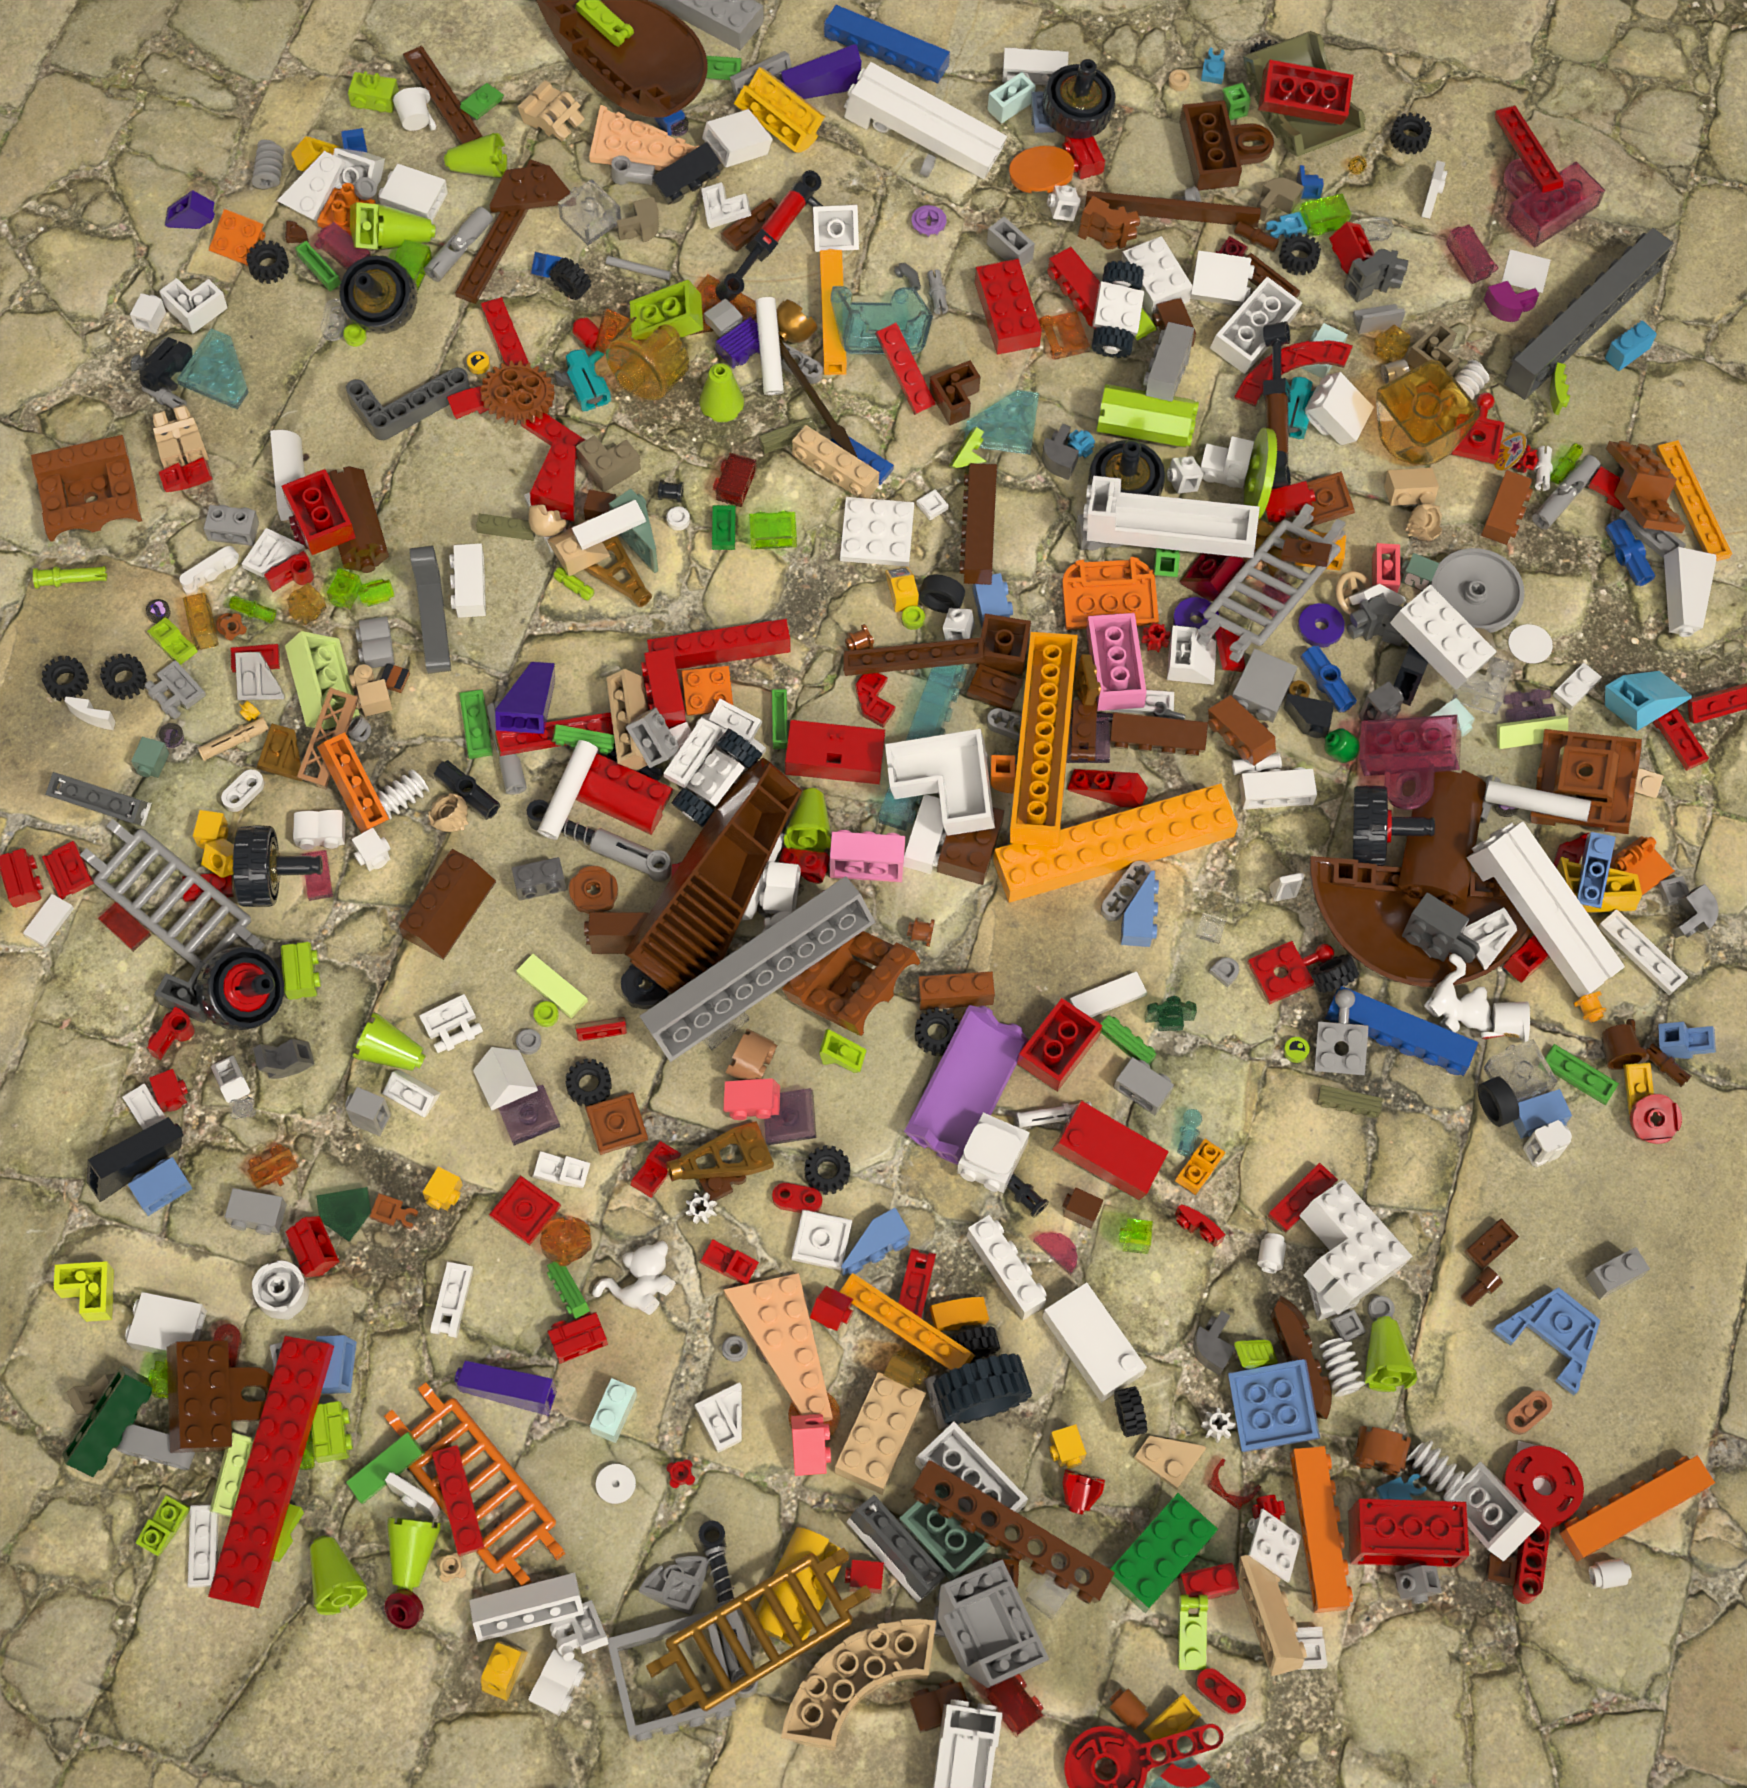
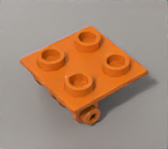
M224 209L209 251L248 266L246 259L247 253H250L249 249L251 247L255 249L254 244L259 240L263 241L266 234L262 230L264 224Z
M729 666L682 671L687 716L712 713L719 699L733 705Z
M1641 836L1611 858L1610 863L1612 869L1637 874L1642 895L1675 872L1654 849L1656 840L1651 836L1649 838Z

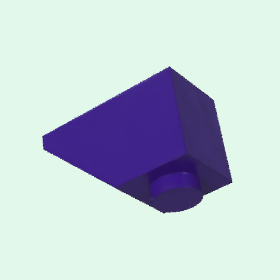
M192 190L167 208L165 226L168 228L200 229L212 222L215 215L213 212L215 202Z

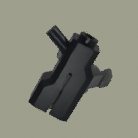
M166 337L147 357L141 358V355H134L130 361L131 371L140 369V384L146 389L156 392L165 385L171 391H175L178 388V384L171 377L176 372H183L193 362L192 348L188 344L181 341L177 343V340Z

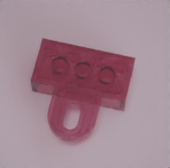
M1521 158L1510 162L1506 167L1503 176L1504 186L1517 199L1511 203L1506 220L1534 248L1600 205L1605 189L1577 161L1559 172L1564 180L1563 188L1545 193L1541 192ZM1516 172H1524L1533 183L1528 184L1524 182Z
M1457 714L1361 722L1359 761L1364 776L1385 775L1384 786L1388 789V801L1396 808L1411 810L1423 806L1433 795L1435 772L1460 770L1461 727ZM1409 780L1415 781V793L1411 796L1402 795L1403 784Z

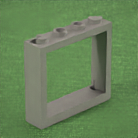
M712 1610L607 1639L631 1740L636 1739L637 1742L646 1741L653 1738L652 1734L663 1731V1735L672 1734L679 1731V1726L689 1724L690 1728L705 1724V1719L716 1716V1720H722L725 1717L732 1716L733 1711H737L734 1696L708 1711L698 1708L680 1713L674 1717L669 1716L637 1726L634 1721L619 1651L669 1638L711 1613ZM714 1623L708 1627L713 1650L728 1676L716 1624Z

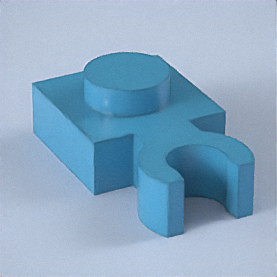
M1213 48L1209 49L1208 59L1204 60L1201 81L1222 84L1226 63L1222 62L1225 54L1224 50L1221 49L1220 55H1214Z
M1300 212L1280 216L1278 222L1269 221L1265 228L1266 230H1275L1270 232V236L1274 238H1279L1282 234H1284L1285 238L1287 236L1290 238L1291 234L1294 233L1295 236L1298 233H1302V235L1307 233V226Z
M1413 1474L1405 1484L1401 1477L1377 1487L1375 1490L1380 1499L1412 1500L1411 1494L1419 1496L1427 1488L1426 1486L1420 1489L1415 1488L1413 1481L1419 1479L1420 1475Z

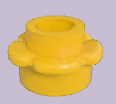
M246 700L243 704H239L242 708L239 713L249 722L251 719L258 720L257 717L261 712L251 702Z

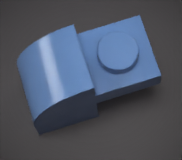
M1684 1022L1658 1024L1659 1047L1667 1056L1687 1059L1693 1058L1695 1054L1716 1053L1715 1029L1713 1026L1687 1028Z

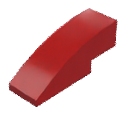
M1533 935L1523 947L1510 957L1503 967L1520 983H1523L1550 956L1536 936Z

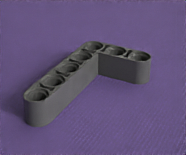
M453 368L383 407L364 381L353 379L346 385L350 405L372 435L378 440H387L450 405L447 399L448 396L470 389L467 372L463 368Z
M434 546L409 548L411 565L417 585L427 674L451 671L441 577Z

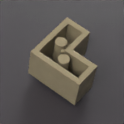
M1437 322L1411 347L1406 362L1427 379H1431L1441 389L1455 375L1460 362L1457 357L1449 352L1452 349L1457 333L1443 322Z
M595 435L576 446L578 462L603 492L641 470L640 455L627 439L608 451Z

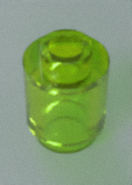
M379 579L362 584L361 590H358L361 603H366L367 607L388 602L390 598L395 597L389 579Z

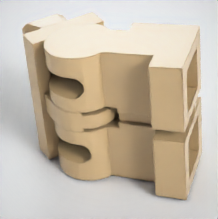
M545 80L532 92L533 96L529 95L518 106L523 123L534 128L540 127L548 136L554 134L560 141H563L571 133L564 124L566 120L576 128L585 119L578 110L581 105L577 101L575 102L568 92H561L553 88L551 83Z
M185 404L173 408L177 418L175 420L168 421L164 410L153 413V430L164 469L178 462L185 466L183 459L185 456L188 464L201 457L209 460L193 414L190 415Z

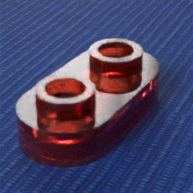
M224 1324L215 1331L213 1341H225L227 1336H233V1340L228 1343L229 1368H237L242 1335L236 1326Z

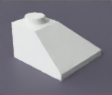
M335 148L334 156L345 161L346 164L334 188L341 189L344 183L354 185L361 177L372 179L376 186H378L381 181L385 158L366 152Z

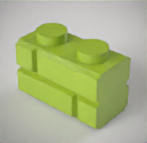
M310 942L282 945L284 992L287 999L317 996V987H321L320 973L315 972V965L319 964L317 949L313 950Z
M341 1401L318 1404L311 1428L314 1456L318 1463L350 1458L349 1450L353 1449L352 1434H347L346 1424L351 1423L349 1408H344Z

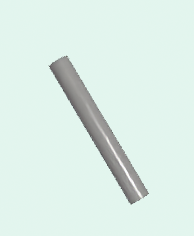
M607 256L606 259L607 265L665 280H670L672 273L670 271L612 256Z

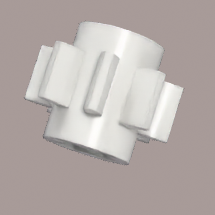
M694 1193L695 1199L692 1202L686 1201L690 1205V1210L686 1212V1215H695L693 1222L696 1224L700 1219L709 1224L708 1218L711 1215L717 1216L713 1211V1207L717 1205V1202H708L710 1198L708 1193H705L703 1198ZM704 1204L706 1211L699 1212L697 1206Z
M1217 1408L1213 1415L1207 1412L1205 1417L1209 1422L1205 1421L1201 1424L1202 1428H1207L1205 1437H1214L1216 1443L1220 1441L1222 1436L1229 1439L1231 1434L1227 1429H1232L1235 1426V1423L1229 1422L1228 1419L1231 1413L1229 1412L1225 1415L1221 1413L1220 1408ZM1215 1421H1219V1425L1222 1426L1221 1430H1217V1426L1213 1425Z

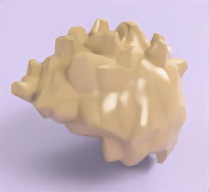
M1425 503L1415 507L1408 519L1407 528H1405V531H1409L1408 536L1417 537L1422 541H1432L1442 532L1440 527L1442 514L1439 511L1440 506L1433 503Z
M449 793L446 796L441 795L436 802H432L431 811L428 812L431 826L443 832L464 831V826L469 823L467 822L468 807L462 796Z

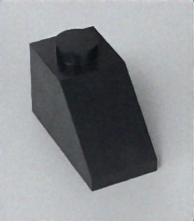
M1288 694L1284 710L1301 732L1313 738H1326L1331 725L1334 703Z

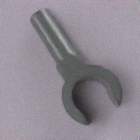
M1155 703L1156 707H1161L1164 710L1162 713L1153 711L1155 717L1171 716L1181 720L1185 719V714L1167 709L1165 703Z

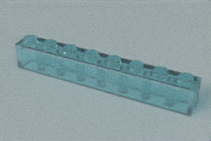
M964 664L932 667L905 741L945 735L946 729L943 728L945 722H950L953 709L950 708L952 702H957L960 689L957 687L959 682H964L967 674ZM889 784L879 812V823L906 831L908 824L914 823L917 813L914 807L916 803H921L923 795L894 799Z

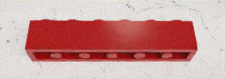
M787 619L647 640L648 652L672 648L677 670L791 652Z

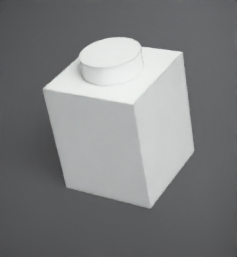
M141 293L130 316L135 328L156 333L166 314L162 299L155 295L149 296Z

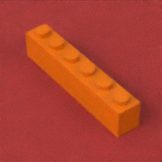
M1325 1446L1293 1449L1290 1454L1313 1610L1314 1613L1344 1611L1350 1607V1602H1353V1593L1351 1586H1347L1346 1576L1349 1574L1347 1560L1342 1557L1341 1549H1344V1537L1342 1532H1338L1337 1522H1340V1511L1338 1506H1334L1333 1496L1336 1495V1486L1334 1480H1330L1329 1470L1332 1469L1331 1456L1326 1454Z
M1686 1455L1673 1463L1675 1468L1667 1471L1666 1468H1663L1652 1475L1654 1480L1647 1484L1644 1480H1641L1631 1486V1493L1624 1496L1620 1492L1608 1499L1610 1504L1602 1508L1599 1504L1586 1512L1588 1517L1581 1521L1577 1516L1565 1523L1566 1529L1560 1535L1577 1562L1715 1484L1699 1456L1697 1455L1689 1459Z

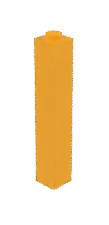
M820 250L824 375H846L842 250Z

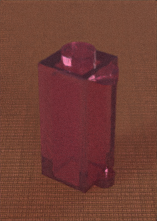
M335 222L321 230L318 234V240L314 244L317 249H323L346 270L357 260L371 256L370 251L367 249L354 248L352 236Z
M1470 224L1456 227L1450 231L1446 246L1471 284L1491 277V274L1498 270L1499 267L1494 263Z

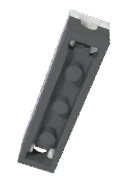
M55 772L52 773L45 794L142 826L145 825L152 804Z
M875 1495L860 1505L848 1519L847 1523L880 1561L884 1562L887 1569L917 1602H920L935 1589L946 1576Z

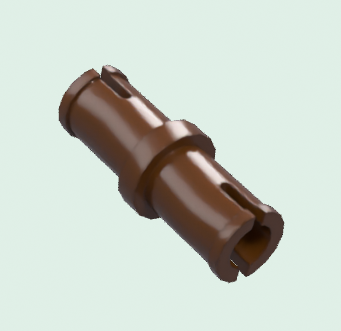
M1242 221L1238 222L1234 230V234L1250 240L1251 244H1258L1272 252L1275 251L1279 243L1278 238L1264 233L1263 229L1259 227L1256 229Z
M1652 1043L1649 1046L1650 1048L1646 1049L1650 1056L1649 1060L1660 1068V1073L1667 1074L1682 1088L1692 1075L1675 1063V1058L1672 1056L1668 1057Z

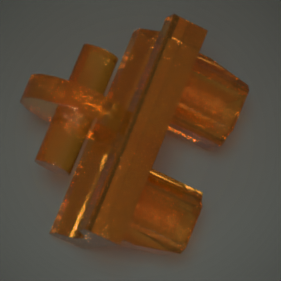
M278 1144L271 1149L270 1153L272 1156L263 1161L261 1156H256L248 1161L250 1168L247 1171L257 1189L275 1181L278 1182L280 1187L285 1185L282 1177L299 1167L289 1148L285 1149L282 1144Z

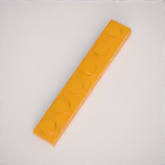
M1679 440L1658 445L1655 451L1661 462L1670 468V472L1677 478L1673 489L1702 551L1715 554L1716 561L1730 558L1732 552Z
M854 1273L850 1275L839 1291L853 1298L852 1304L949 1370L961 1368L962 1365L967 1363L970 1364L975 1356L972 1352Z

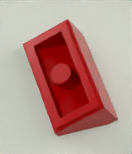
M625 1017L576 1024V1034L579 1042L627 1033Z

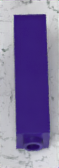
M857 44L781 72V82L803 99L848 92L853 83H858L859 80L857 78L861 71V58Z
M530 662L496 707V731L544 734L555 686V663Z
M465 1361L463 1368L459 1367L455 1375V1382L459 1392L546 1416L550 1415L557 1393L554 1381L551 1378Z

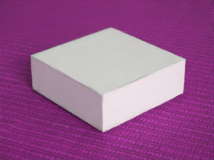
M935 489L918 499L916 503L929 520L948 510L949 506Z

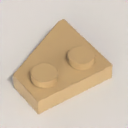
M1149 1436L1134 1459L1177 1490L1204 1453L1206 1447Z

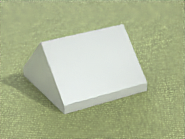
M857 204L813 207L815 252L828 249L859 250Z
M491 1047L473 1070L491 1111L538 1091L519 1050Z

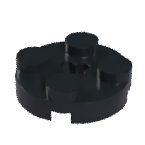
M633 964L629 966V969L621 978L623 996L631 1007L650 1009L667 998L669 994L668 991ZM648 979V983H653V985L649 989L639 987V985L643 984V980Z

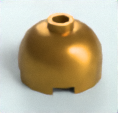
M789 299L783 300L776 309L779 339L783 342L788 340L791 343H802L810 338L818 327L812 317L807 319L801 312L803 309L801 306Z

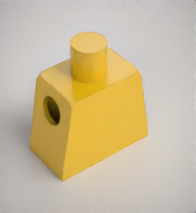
M496 1642L481 1677L482 1691L508 1701L528 1652L505 1642Z

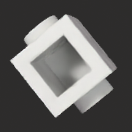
M949 608L943 625L945 641L971 639L975 629L972 609Z
M374 828L352 839L357 851L354 853L355 858L360 866L365 864L369 871L382 868L390 860L388 851L391 848L384 837L379 838Z

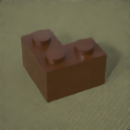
M971 360L930 376L929 390L949 426L970 418L971 402L968 397L978 393L980 390L981 377Z

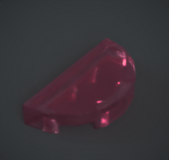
M1042 1233L1034 1238L1033 1242L1071 1276L1076 1268L1078 1256L1076 1246L1070 1238L1062 1233Z

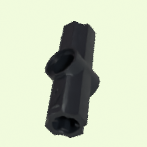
M449 760L443 761L437 766L434 777L454 794L462 796L466 805L470 806L485 820L491 819L497 814L500 803L476 784V780L473 777L464 774ZM465 788H472L469 792H462Z

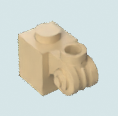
M369 665L358 666L354 674L349 675L352 688H357L359 694L354 695L358 698L357 709L362 708L365 717L393 710L385 679L375 681L372 668Z

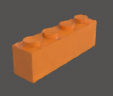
M344 732L320 744L317 748L360 832L364 833L389 820L346 733Z

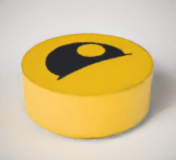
M482 351L471 353L467 358L469 371L474 374L487 372L490 367L488 355Z

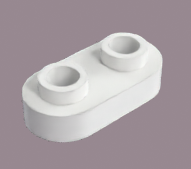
M256 770L244 771L224 790L221 799L227 810L231 812L242 810L263 790L264 780L260 772ZM252 782H255V783H256L255 786L249 787V784H250V783H252ZM239 799L237 803H231L232 800Z

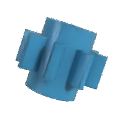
M1076 429L1068 435L1070 439L1067 446L1079 450V457L1083 456L1086 458L1093 453L1092 448L1094 447L1095 440L1088 431L1081 430L1079 432Z

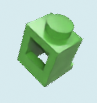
M1243 83L1223 88V100H1225L1230 121L1247 116L1251 98Z

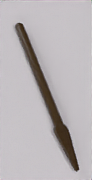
M779 340L781 357L830 428L831 438L841 448L857 457L845 428L836 423L784 343Z

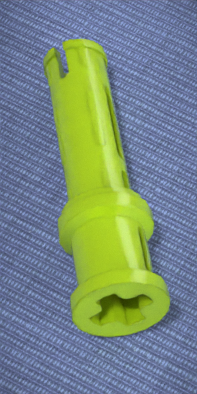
M58 566L46 570L33 568V582L35 589H39L41 586L51 585L60 587L63 583L107 581V573H105L107 569L106 566L63 570Z

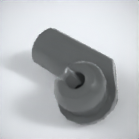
M899 263V266H896L894 269L896 276L900 278L906 276L911 291L920 290L921 285L918 272L907 263Z

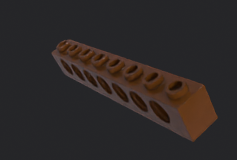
M931 1460L925 1463L910 1490L915 1494L914 1498L920 1503L934 1505L938 1508L937 1512L943 1517L957 1519L961 1522L960 1526L966 1531L980 1533L984 1536L983 1540L989 1545L996 1548L999 1545L1008 1550L1006 1554L1019 1562L1022 1559L1031 1564L1029 1568L1041 1576H1044V1574L1054 1578L1053 1583L1064 1590L1072 1589L1077 1592L1076 1597L1087 1604H1091V1602L1097 1603L1101 1600L1115 1574L1111 1569ZM935 1486H944L948 1492L947 1497L939 1498L935 1494ZM960 1499H965L970 1503V1512H962L959 1509L958 1501ZM983 1513H989L993 1517V1526L988 1527L982 1523L981 1516ZM1006 1527L1015 1529L1017 1533L1015 1541L1006 1538L1004 1534ZM1029 1541L1038 1543L1040 1547L1038 1555H1033L1029 1552ZM1053 1555H1058L1062 1558V1569L1053 1567L1051 1563ZM1076 1569L1085 1572V1583H1079L1075 1579L1074 1573Z

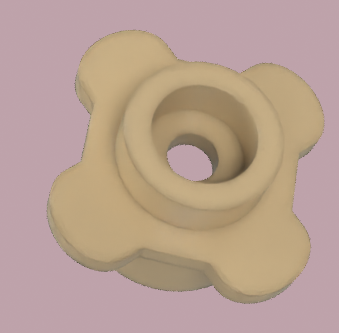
M457 1552L453 1555L441 1556L437 1559L442 1582L447 1583L450 1579H462L465 1577L466 1570L462 1566L463 1556L459 1557ZM450 1565L454 1566L452 1570L449 1569Z

